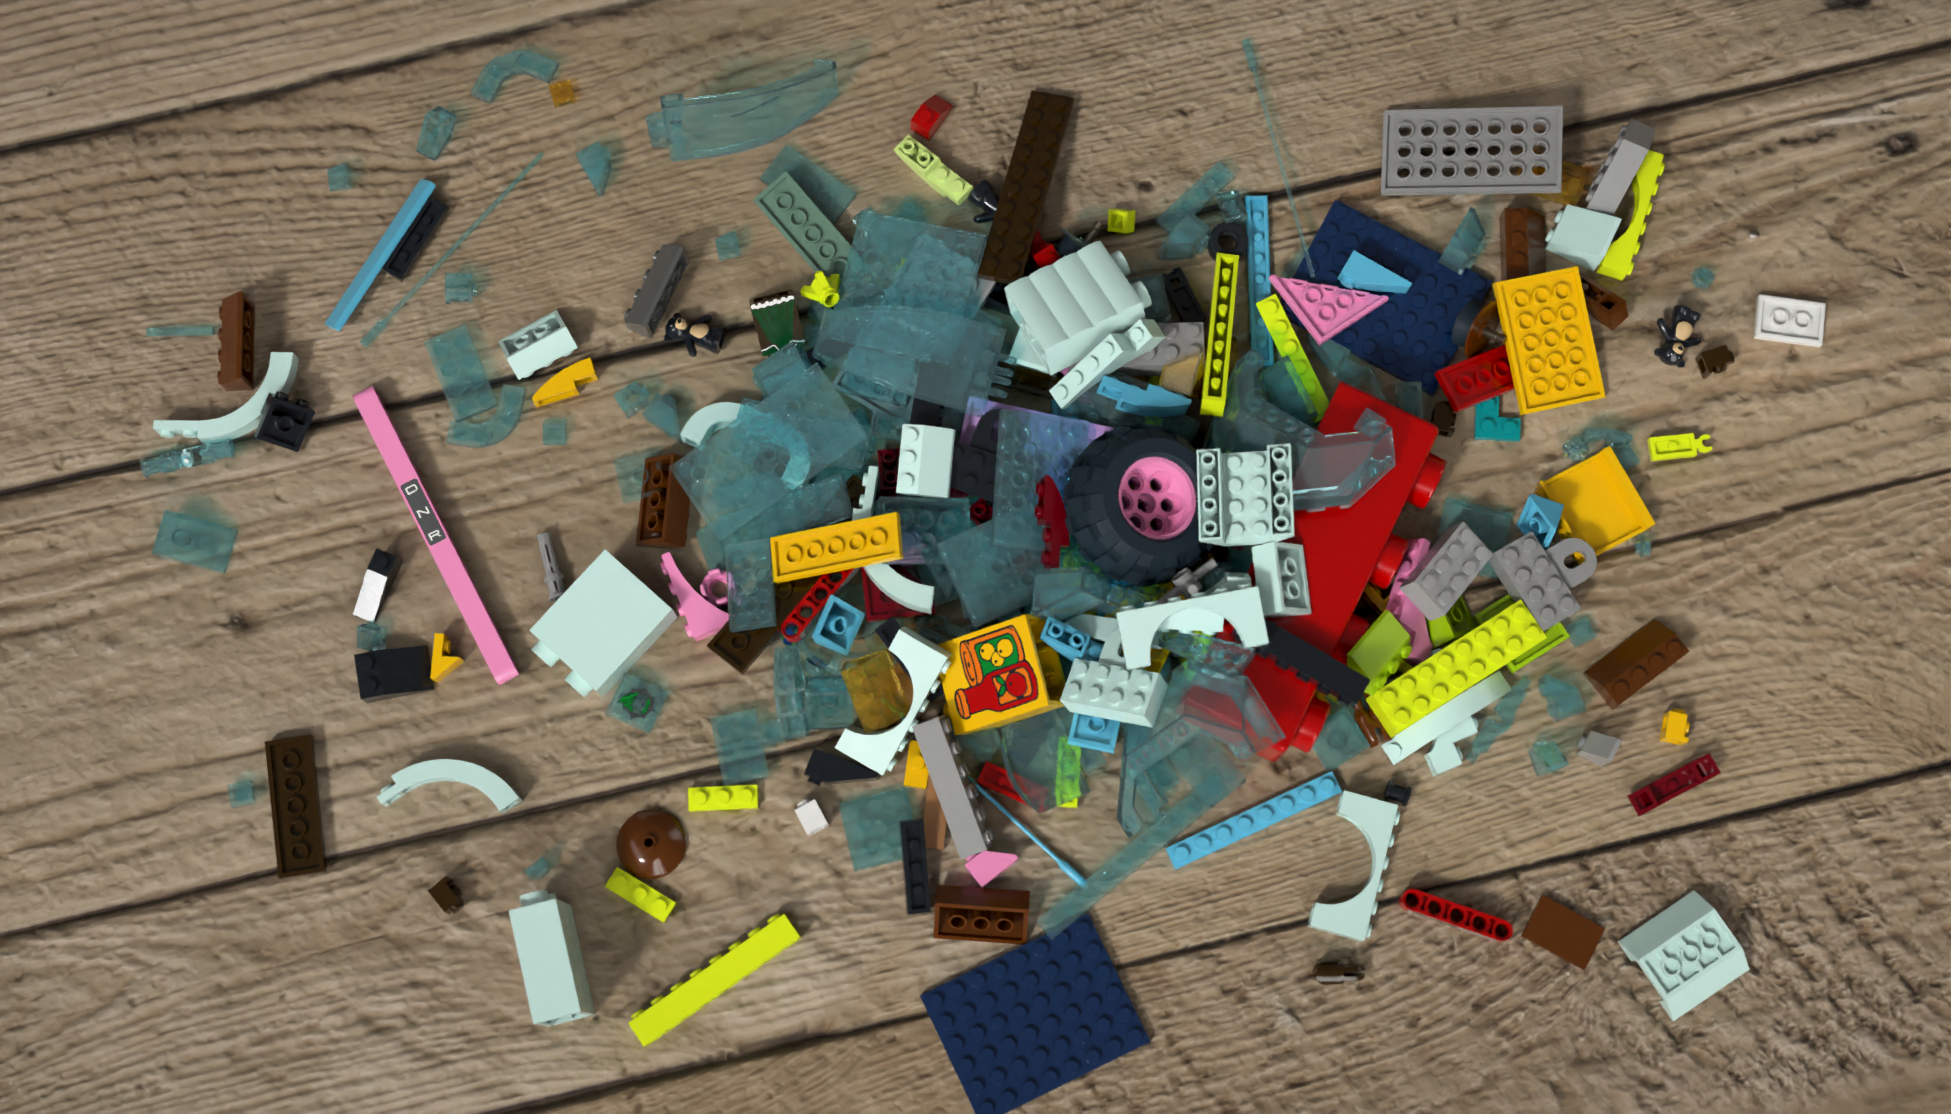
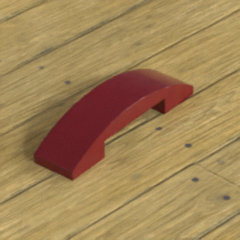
M1710 753L1635 791L1628 795L1627 798L1639 817L1721 774Z

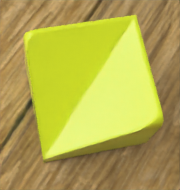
M1109 209L1107 231L1125 234L1134 232L1136 210Z

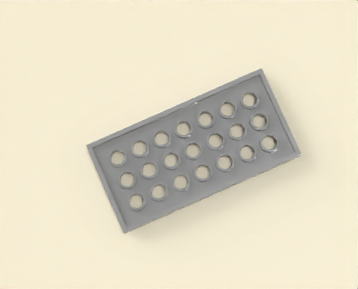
M1563 106L1384 110L1381 196L1561 193ZM1539 124L1546 127L1543 133H1536L1533 129ZM1497 125L1501 128V131L1498 134H1491L1488 131L1489 128ZM1515 125H1521L1524 130L1519 134H1514L1511 128ZM1452 126L1456 128V132L1453 135H1446L1444 133L1445 128ZM1470 126H1476L1479 129L1474 135L1468 134L1466 130ZM1404 127L1412 130L1408 136H1402L1399 132ZM1425 127L1434 129V132L1429 136L1421 133ZM1542 145L1546 148V151L1542 154H1536L1533 152L1535 146ZM1473 146L1478 149V152L1473 156L1465 153L1468 147ZM1492 146H1497L1500 148V152L1497 155H1491L1488 153V149ZM1514 146H1521L1523 148L1522 153L1518 155L1512 154L1510 150ZM1429 147L1433 150V153L1427 157L1421 154L1422 149ZM1453 147L1456 151L1452 156H1446L1443 154L1444 149ZM1402 148H1408L1411 150V153L1407 157H1402L1399 155V151ZM1518 166L1523 171L1520 175L1514 176L1510 173L1511 168ZM1537 166H1542L1545 168V172L1542 175H1535L1532 172L1533 169ZM1491 167H1497L1500 170L1496 176H1490L1487 171ZM1405 168L1410 171L1409 176L1405 178L1398 176V172L1401 169ZM1429 168L1433 172L1429 177H1422L1420 175L1421 170ZM1446 168L1455 170V173L1450 177L1442 174ZM1467 168H1476V175L1470 177L1465 174Z

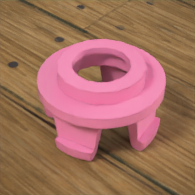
M716 568L708 571L700 585L702 597L715 607H725L735 600L738 594V584L732 574ZM717 582H724L728 586V593L722 598L715 597L712 594V587Z

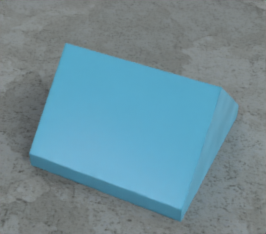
M1531 494L1518 520L1517 527L1523 535L1532 531L1545 551L1548 549L1558 527L1564 505Z
M830 594L813 632L812 638L814 642L841 654L848 655L865 613Z

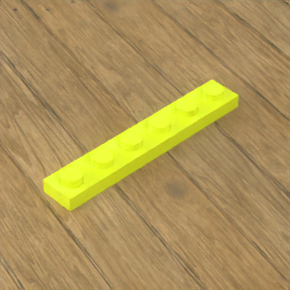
M1274 294L1255 304L1315 424L1322 420L1329 401L1277 295Z

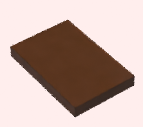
M1541 895L1520 937L1577 968L1585 970L1605 928Z

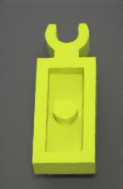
M1694 433L1650 437L1647 439L1650 461L1695 457L1697 450L1701 453H1708L1712 450V446L1705 447L1702 441L1709 440L1710 435L1704 434L1698 439H1695Z

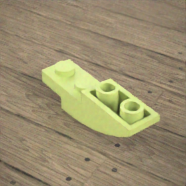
M909 134L893 149L919 177L944 198H950L957 205L960 206L973 190L972 185L941 163L938 156Z

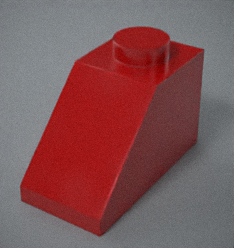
M933 95L921 104L910 120L911 130L930 141L952 110L953 105L939 96Z

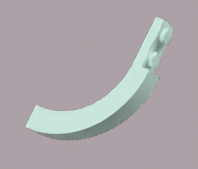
M271 352L269 368L258 391L246 404L228 415L200 421L154 420L153 429L162 437L173 438L174 435H183V437L187 438L197 437L204 444L224 442L243 436L258 427L263 416L260 412L269 392L276 394V391H280L287 395L289 394L296 377L299 358L293 352Z
M869 466L868 473L864 472L862 486H866L865 495L861 494L859 500V508L862 509L853 508L852 521L873 516L879 478V469L876 466ZM886 562L863 566L874 584L888 597L907 608L918 612L932 613L935 593L934 586L922 585L906 579L894 571Z

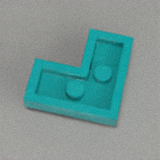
M1499 396L1475 405L1474 439L1506 442L1520 441L1521 418L1498 417Z

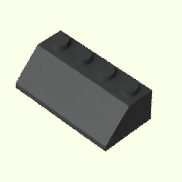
M662 245L660 251L657 250L652 260L654 263L651 269H648L644 274V284L641 289H637L633 298L635 302L632 308H628L624 315V323L627 329L652 339L689 264L684 247Z

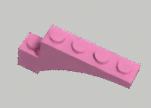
M1425 538L1407 539L1409 545L1399 565L1386 606V610L1391 612L1410 635L1412 651L1407 659H1403L1409 665H1419L1427 660L1433 647L1429 639L1425 615L1399 589L1428 553L1430 542Z
M670 552L662 554L663 562L660 563L664 575L669 574L671 582L668 583L672 596L677 595L680 603L676 604L680 616L685 615L688 623L684 626L688 636H693L697 642L717 634L732 615L706 601L691 587L679 571Z

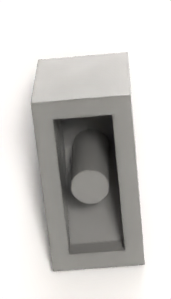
M1590 731L1586 735L1582 734L1576 744L1579 747L1576 754L1601 767L1613 760L1622 740Z

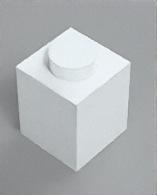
M808 798L797 804L798 808L794 811L808 836L829 826L815 799L810 801Z

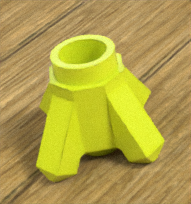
M816 271L815 279L811 286L804 285L800 289L801 295L818 301L826 307L836 305L839 301L838 290L841 281L839 274H831L830 277L824 276L822 271Z

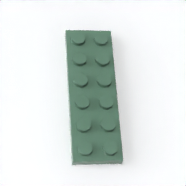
M786 171L753 199L755 204L815 273L816 271H822L824 276L830 277L831 274H839L841 279L838 290L839 299L872 272V269Z

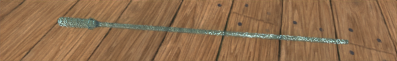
M1245 39L1242 41L1248 63L1247 67L1253 72L1311 278H1314V269L1257 74L1258 62H1256L1250 39Z
M541 152L384 319L379 322L377 321V324L359 342L363 347L367 348L385 329L392 316L544 156Z

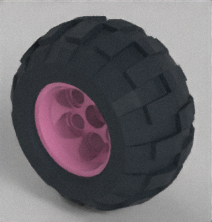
M1151 424L1121 426L1106 432L1089 443L1086 449L1078 455L1070 469L1069 482L1065 485L1063 504L1066 505L1068 513L1065 523L1069 536L1074 534L1080 546L1077 551L1088 563L1093 562L1100 569L1099 572L1115 581L1121 580L1132 586L1140 587L1171 582L1172 578L1181 570L1189 568L1192 571L1195 569L1201 559L1210 552L1214 545L1199 541L1196 450L1202 449H1194L1188 444V437L1182 433L1170 429L1164 431L1160 429V426ZM1129 480L1134 483V490L1129 487ZM1150 482L1155 484L1156 491L1151 489ZM1161 502L1165 503L1167 511L1161 508ZM1138 504L1142 506L1140 510L1138 509ZM1151 521L1156 524V531L1151 528Z

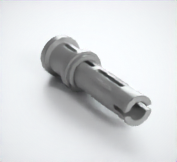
M546 532L537 535L536 538L546 573L544 583L547 584L550 594L548 600L549 602H556L565 593L564 575L559 572L551 534ZM546 548L548 549L551 563H549Z

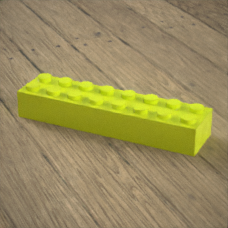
M1519 600L1390 682L1382 689H1379L1373 696L1370 695L1365 700L1389 736L1393 738L1545 640L1547 636L1523 601Z

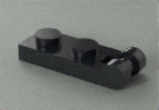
M1180 267L1174 268L1173 272L1169 274L1164 273L1159 276V280L1172 301L1182 323L1205 322L1207 320ZM1177 280L1179 284L1173 286L1171 282Z

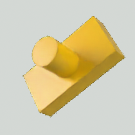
M910 740L903 786L926 789L929 772L918 742Z

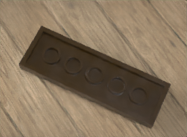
M304 735L265 741L278 879L327 872L313 736Z

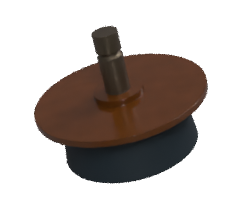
M1471 300L1459 313L1452 331V343L1464 347L1465 356L1468 359L1481 354L1490 339L1501 344L1506 342L1507 336L1495 331L1499 319L1497 302L1490 301L1484 306L1477 300Z

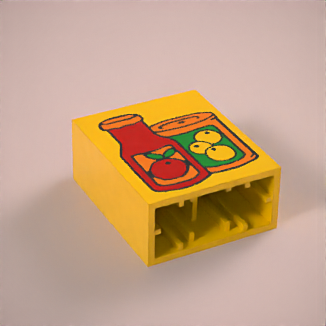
M1024 614L938 644L939 647L952 653L949 661L952 662L945 674L941 672L938 679L943 685L947 701L943 707V714L946 715V718L950 717L955 735L979 734L1064 706L1060 698L1066 682L1058 652L1040 638L1048 614Z

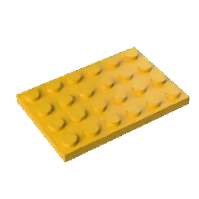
M1578 266L1493 283L1503 335L1507 336L1505 346L1520 415L1605 398Z

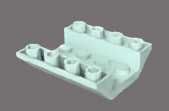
M1291 444L1267 445V451L1222 454L1220 448L1196 450L1200 542L1221 546L1256 545L1273 541L1279 542L1295 536Z
M1694 890L1618 941L1631 961H1637L1662 997L1659 1002L1672 1021H1675L1749 970L1743 948L1715 908Z

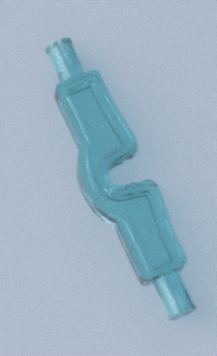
M1523 676L1518 685L1512 686V691L1507 693L1494 707V711L1502 718V723H1497L1490 718L1484 721L1479 733L1471 743L1473 748L1467 755L1466 760H1470L1469 762L1474 764L1480 753H1486L1496 737L1505 733L1511 727L1515 711L1525 698L1526 693L1524 691L1532 682L1531 679Z

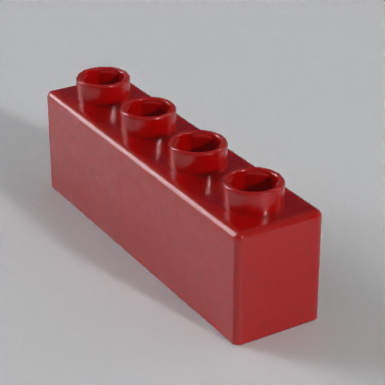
M1340 381L1292 478L1295 536L1279 541L1303 545L1312 614L1264 618L1348 666L1347 654L1370 627L1368 620L1353 613L1367 583L1370 582L1382 589H1386L1398 570L1408 548L1409 541L1392 533L1406 502L1424 509L1429 503L1446 468V460L1430 453L1439 433L1436 425L1346 382ZM1252 561L1247 573L1251 577L1252 587H1256L1254 564ZM1224 618L1223 632H1217L1194 683L1178 712V716L1271 762L1278 761L1290 745L1308 753L1324 726L1331 709V704L1314 696L1316 685L1309 681L1304 683L1295 677V673L1290 670L1283 671L1274 665L1275 661L1270 658L1263 659L1254 653V649H1244L1233 641L1234 637L1230 636L1234 627Z

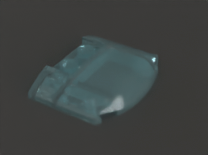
M1055 710L1029 717L1002 729L1001 752L1007 775L1022 800L1034 808L1037 813L1041 814L1091 792L1070 744H1068V739Z

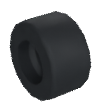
M1234 222L1220 223L1212 229L1209 235L1207 245L1209 255L1214 261H1216L1217 253L1239 255L1240 261L1248 247V236L1242 226ZM1222 237H1231L1236 241V247L1233 250H1225L1221 248L1219 241Z

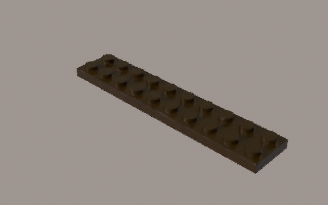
M1031 91L978 268L977 278L1011 284L1024 277L1073 109L1074 98Z
M852 474L806 530L852 521L853 508L862 509L859 508V500L861 494L865 495L866 486H862L863 481ZM877 491L872 517L878 516L889 503L888 499ZM771 569L708 643V649L743 675L781 631V625L822 575L775 583L773 582V572Z

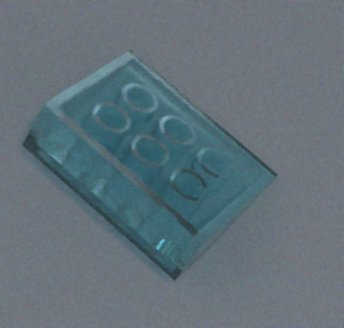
M880 496L874 503V516L893 512L900 514L904 559L884 562L882 564L973 565L969 498Z

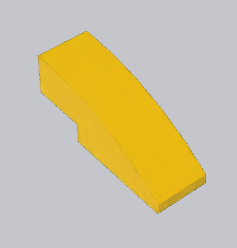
M591 358L576 362L550 378L533 395L532 401L535 406L540 407L580 395L577 386L598 380Z

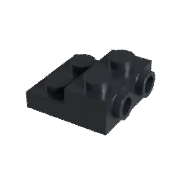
M276 391V394L269 392L260 412L263 416L254 436L257 439L298 452L315 411L309 406L310 403L303 399L297 398L296 401L289 399V395L283 392Z

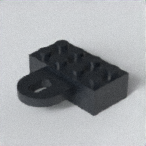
M1004 409L990 410L978 421L970 446L954 440L950 488L1020 511L1035 468L1013 461L1022 435L1021 424L1013 413ZM997 419H1005L1008 423V428L1004 439L1000 443H995L991 440L994 423Z

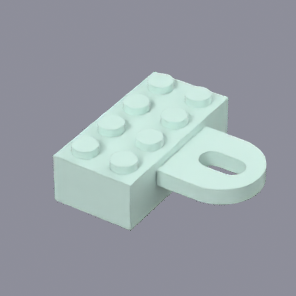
M1117 628L1107 637L1098 662L1074 659L1060 701L1070 712L1154 728L1168 684L1159 673L1144 671L1145 667L1132 670L1126 669L1125 659L1121 657L1123 648L1119 628Z

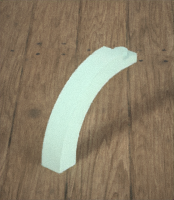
M1500 671L1414 723L1393 737L1391 741L1381 745L1393 765H1395L1460 722L1509 693L1512 689Z
M453 759L429 760L406 767L391 776L396 784L385 786L380 791L381 794L377 796L381 805L387 807L419 786L438 781H454L479 789L492 800L502 813H506L523 801L519 794L498 775L479 765Z

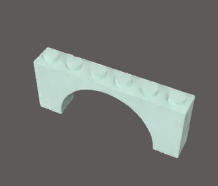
M1252 584L1237 586L1238 590L1231 592L1228 591V588L1214 590V595L1205 596V592L1192 594L1191 599L1182 600L1181 597L1167 599L1168 603L1158 605V601L1144 603V608L1135 609L1134 605L1120 608L1121 612H1117L1116 616L1126 669L1132 670L1150 666V648L1157 629L1167 618L1186 609H1206L1224 617L1239 634L1244 649L1267 645L1269 641L1258 587H1252Z
M905 626L899 629L888 650L900 658L910 673L913 683V702L909 713L901 723L885 730H866L850 724L845 728L835 747L882 776L888 770L891 772L898 761L895 759L898 751L902 752L909 741L905 739L909 731L913 733L912 726L919 723V720L916 719L920 712L924 713L930 703L927 700L930 692L935 693L941 683L938 680L941 672L945 674L952 663L949 661L952 653Z
M1346 790L1341 792L1336 815L1353 823L1365 836L1372 855L1371 873L1364 888L1352 899L1338 904L1314 903L1307 927L1360 942L1365 941V937H1370L1372 924H1369L1371 915L1376 913L1378 902L1375 901L1377 892H1381L1384 881L1380 879L1382 870H1386L1389 862V857L1386 856L1388 847L1391 848L1394 842L1395 834H1391L1393 825L1397 826L1400 818V812L1397 811L1398 805Z

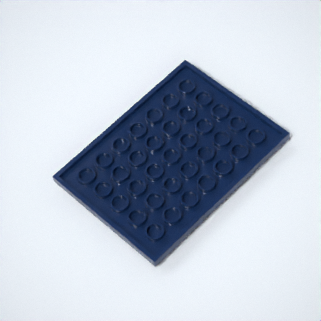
M1335 199L1293 278L1305 280L1308 283L1327 284L1341 289L1352 290L1343 286L1337 278L1354 250L1411 282L1412 285L1406 293L1359 290L1373 295H1386L1389 299L1327 342L1432 396L1439 384L1434 374L1438 370L1448 367L1458 348L1457 345L1452 343V331L1459 313L1471 300H1477L1481 303L1492 281ZM1282 298L1280 304L1289 322L1307 330Z
M1088 914L920 995L975 1114H1005L1150 1042Z

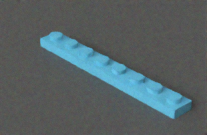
M1331 771L1167 847L1165 850L1174 869L1177 870L1340 794L1342 790Z

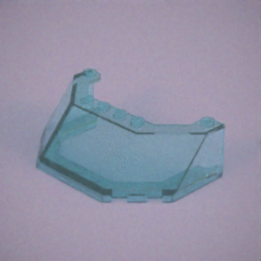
M1251 348L1236 362L1227 383L1223 417L1214 416L1211 422L1213 449L1220 448L1222 454L1267 451V445L1291 444L1294 511L1307 509V512L1324 511L1325 507L1340 506V509L1350 508L1396 465L1392 427L1381 421H1371L1357 432L1330 435L1320 433L1266 401V396L1261 394L1265 392V384L1259 381L1258 370L1264 365V357Z
M1188 659L1163 677L1168 687L1154 728L1124 722L1117 820L1128 838L1150 828L1167 817L1165 813H1161V807L1168 803L1148 768L1195 735L1200 734L1227 743L1233 754L1241 760L1248 759L1257 752L1285 738L1284 733L1246 675H1236L1226 672V669L1213 665H1203L1196 660Z

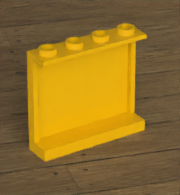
M1610 446L1546 481H1540L1535 486V494L1537 496L1564 505L1558 524L1560 538L1562 540L1568 538L1581 539L1593 548L1596 556L1643 533L1656 524ZM1581 553L1571 554L1573 560L1578 561L1579 565L1584 562V557Z

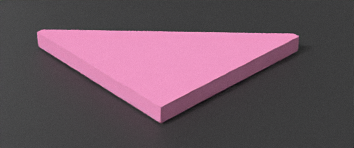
M1277 275L1269 277V281L1319 346L1389 299L1386 295L1369 294V292L1354 289L1346 290L1327 284L1319 285L1308 283L1305 280L1277 277Z

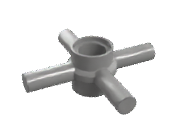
M1211 558L1193 573L1189 568L1178 572L1171 580L1175 587L1157 600L1158 604L1168 603L1167 599L1178 597L1180 594L1185 599L1191 598L1192 594L1198 593L1203 587L1198 580L1218 566L1217 563Z

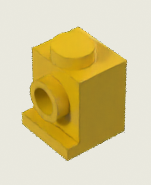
M1671 709V711L1663 714L1659 741L1677 745L1688 743L1689 738L1684 737V735L1688 734L1690 726L1689 721H1687L1688 715L1685 714L1686 711Z

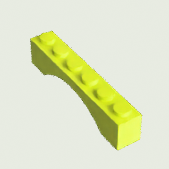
M1651 150L1646 154L1631 182L1634 194V210L1626 232L1610 244L1605 257L1598 265L1596 273L1620 281L1626 275L1631 274L1634 267V262H1631L1633 255L1637 254L1640 247V242H1637L1638 237L1643 235L1647 224L1643 221L1645 215H1649L1653 203L1650 202L1652 195L1656 194L1659 186L1656 179L1657 176H1661L1664 170L1665 163H1662L1663 154Z

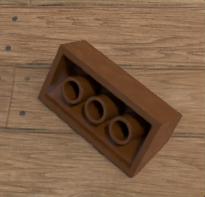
M1504 208L1499 217L1501 281L1545 273L1544 216L1527 208Z
M236 292L222 299V307L219 308L222 328H219L218 331L219 340L221 341L218 360L221 363V371H218L217 378L218 383L226 391L254 390L255 304L244 292Z
M674 453L645 458L636 546L663 549L685 547L695 459Z
M1654 619L1583 674L1609 707L1613 709L1690 651L1673 631Z
M937 884L933 938L1025 945L1027 942L1030 891Z

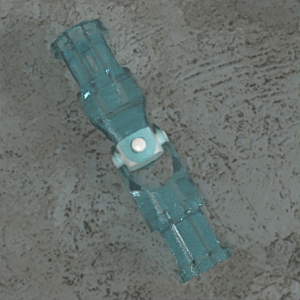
M228 438L225 442L206 443L185 448L181 451L159 454V457L141 458L140 464L145 478H148L151 474L170 473L182 467L190 468L214 463L217 459L225 457L235 458L236 454L234 444ZM194 452L199 453L202 459L195 462Z

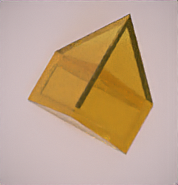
M1203 352L1170 365H1164L1158 386L1198 398L1204 377Z

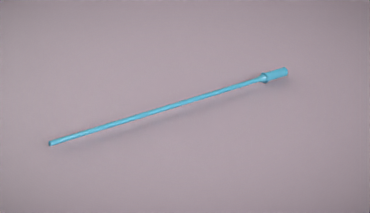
M884 697L880 699L902 721L905 719ZM968 775L970 783H974L977 790L1058 863L1061 868L1060 870H1063L1081 888L1089 882L1068 861L1066 862L1054 854Z

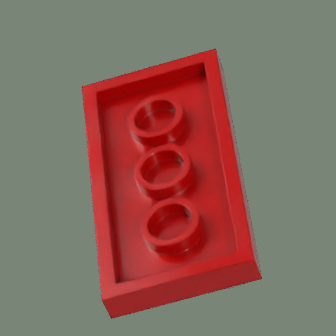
M1505 345L1438 370L1434 374L1455 413L1515 390Z

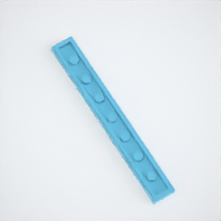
M420 179L324 323L326 326L341 331L435 189L436 185L431 181Z
M1267 195L1245 196V220L1248 236L1247 276L1251 367H1273V339L1255 304L1271 296V282L1269 281Z

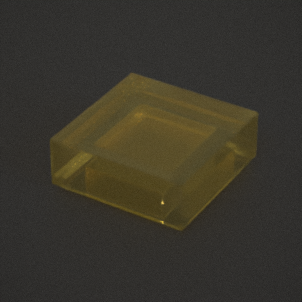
M570 80L549 85L555 108L576 103Z

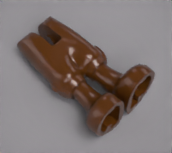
M1365 692L1363 693L1365 699H1367L1370 696ZM1360 698L1354 707V722L1358 724L1369 747L1373 748L1379 745L1374 731L1375 728H1377L1380 738L1384 743L1391 741L1392 738L1369 704L1367 711Z

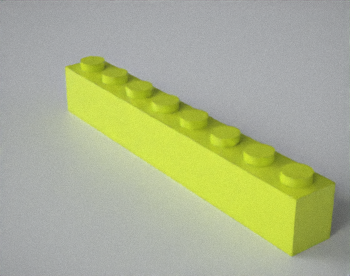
M1217 253L1200 408V414L1223 417L1227 392L1239 255Z
M779 913L774 915L767 921L769 925L763 929L757 927L748 934L749 939L743 943L740 940L728 948L730 950L729 953L723 957L721 954L717 955L709 961L711 964L704 970L702 968L697 969L689 975L691 977L689 981L684 984L680 981L670 988L671 993L666 997L660 995L654 999L649 1009L644 1011L642 1008L631 1016L633 1020L628 1024L643 1047L652 1044L800 940V935L785 914L780 916Z

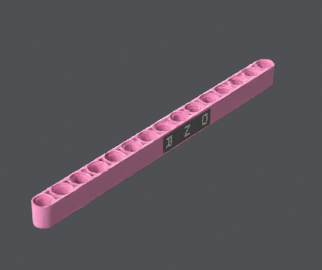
M372 385L352 395L498 685H501L520 675L376 389Z

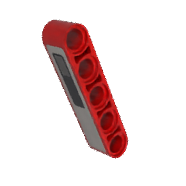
M861 567L823 574L782 623L781 631L785 639L791 643L799 642L820 618L830 594L837 597ZM833 574H842L841 580L839 582H832L831 577ZM819 591L828 592L825 599H816ZM804 609H813L810 617L805 618L801 616ZM790 626L798 627V632L795 635L787 634Z
M1416 889L1404 891L1399 897L1400 907L1407 912L1494 942L1506 941L1513 934V927L1506 920ZM1408 894H1412L1416 898L1414 907L1406 903V896ZM1430 902H1435L1438 905L1437 914H1432L1428 910ZM1453 909L1460 912L1461 919L1458 922L1451 919L1450 913ZM1475 917H1479L1483 921V927L1480 930L1473 926V919ZM1497 925L1505 928L1504 937H1499L1496 934L1495 928Z

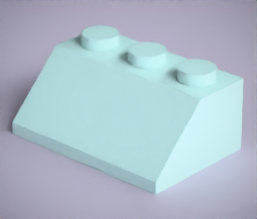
M557 310L498 341L518 380L531 376L534 371L551 365L554 360L562 356H568L578 348Z
M902 425L896 493L909 496L949 498L955 429L927 425Z
M1273 541L1252 547L1255 585L1259 590L1264 617L1278 618L1312 614L1303 545Z

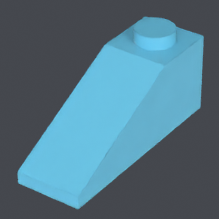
M1354 250L1337 278L1347 288L1366 291L1406 293L1412 285L1408 280Z

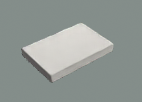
M1759 294L1756 302L1753 338L1821 347L1823 344L1826 303Z

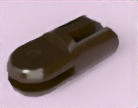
M1323 961L1317 963L1313 968L1314 977L1323 985L1344 984V981H1359L1365 978L1363 973H1344L1365 971V967L1361 964Z

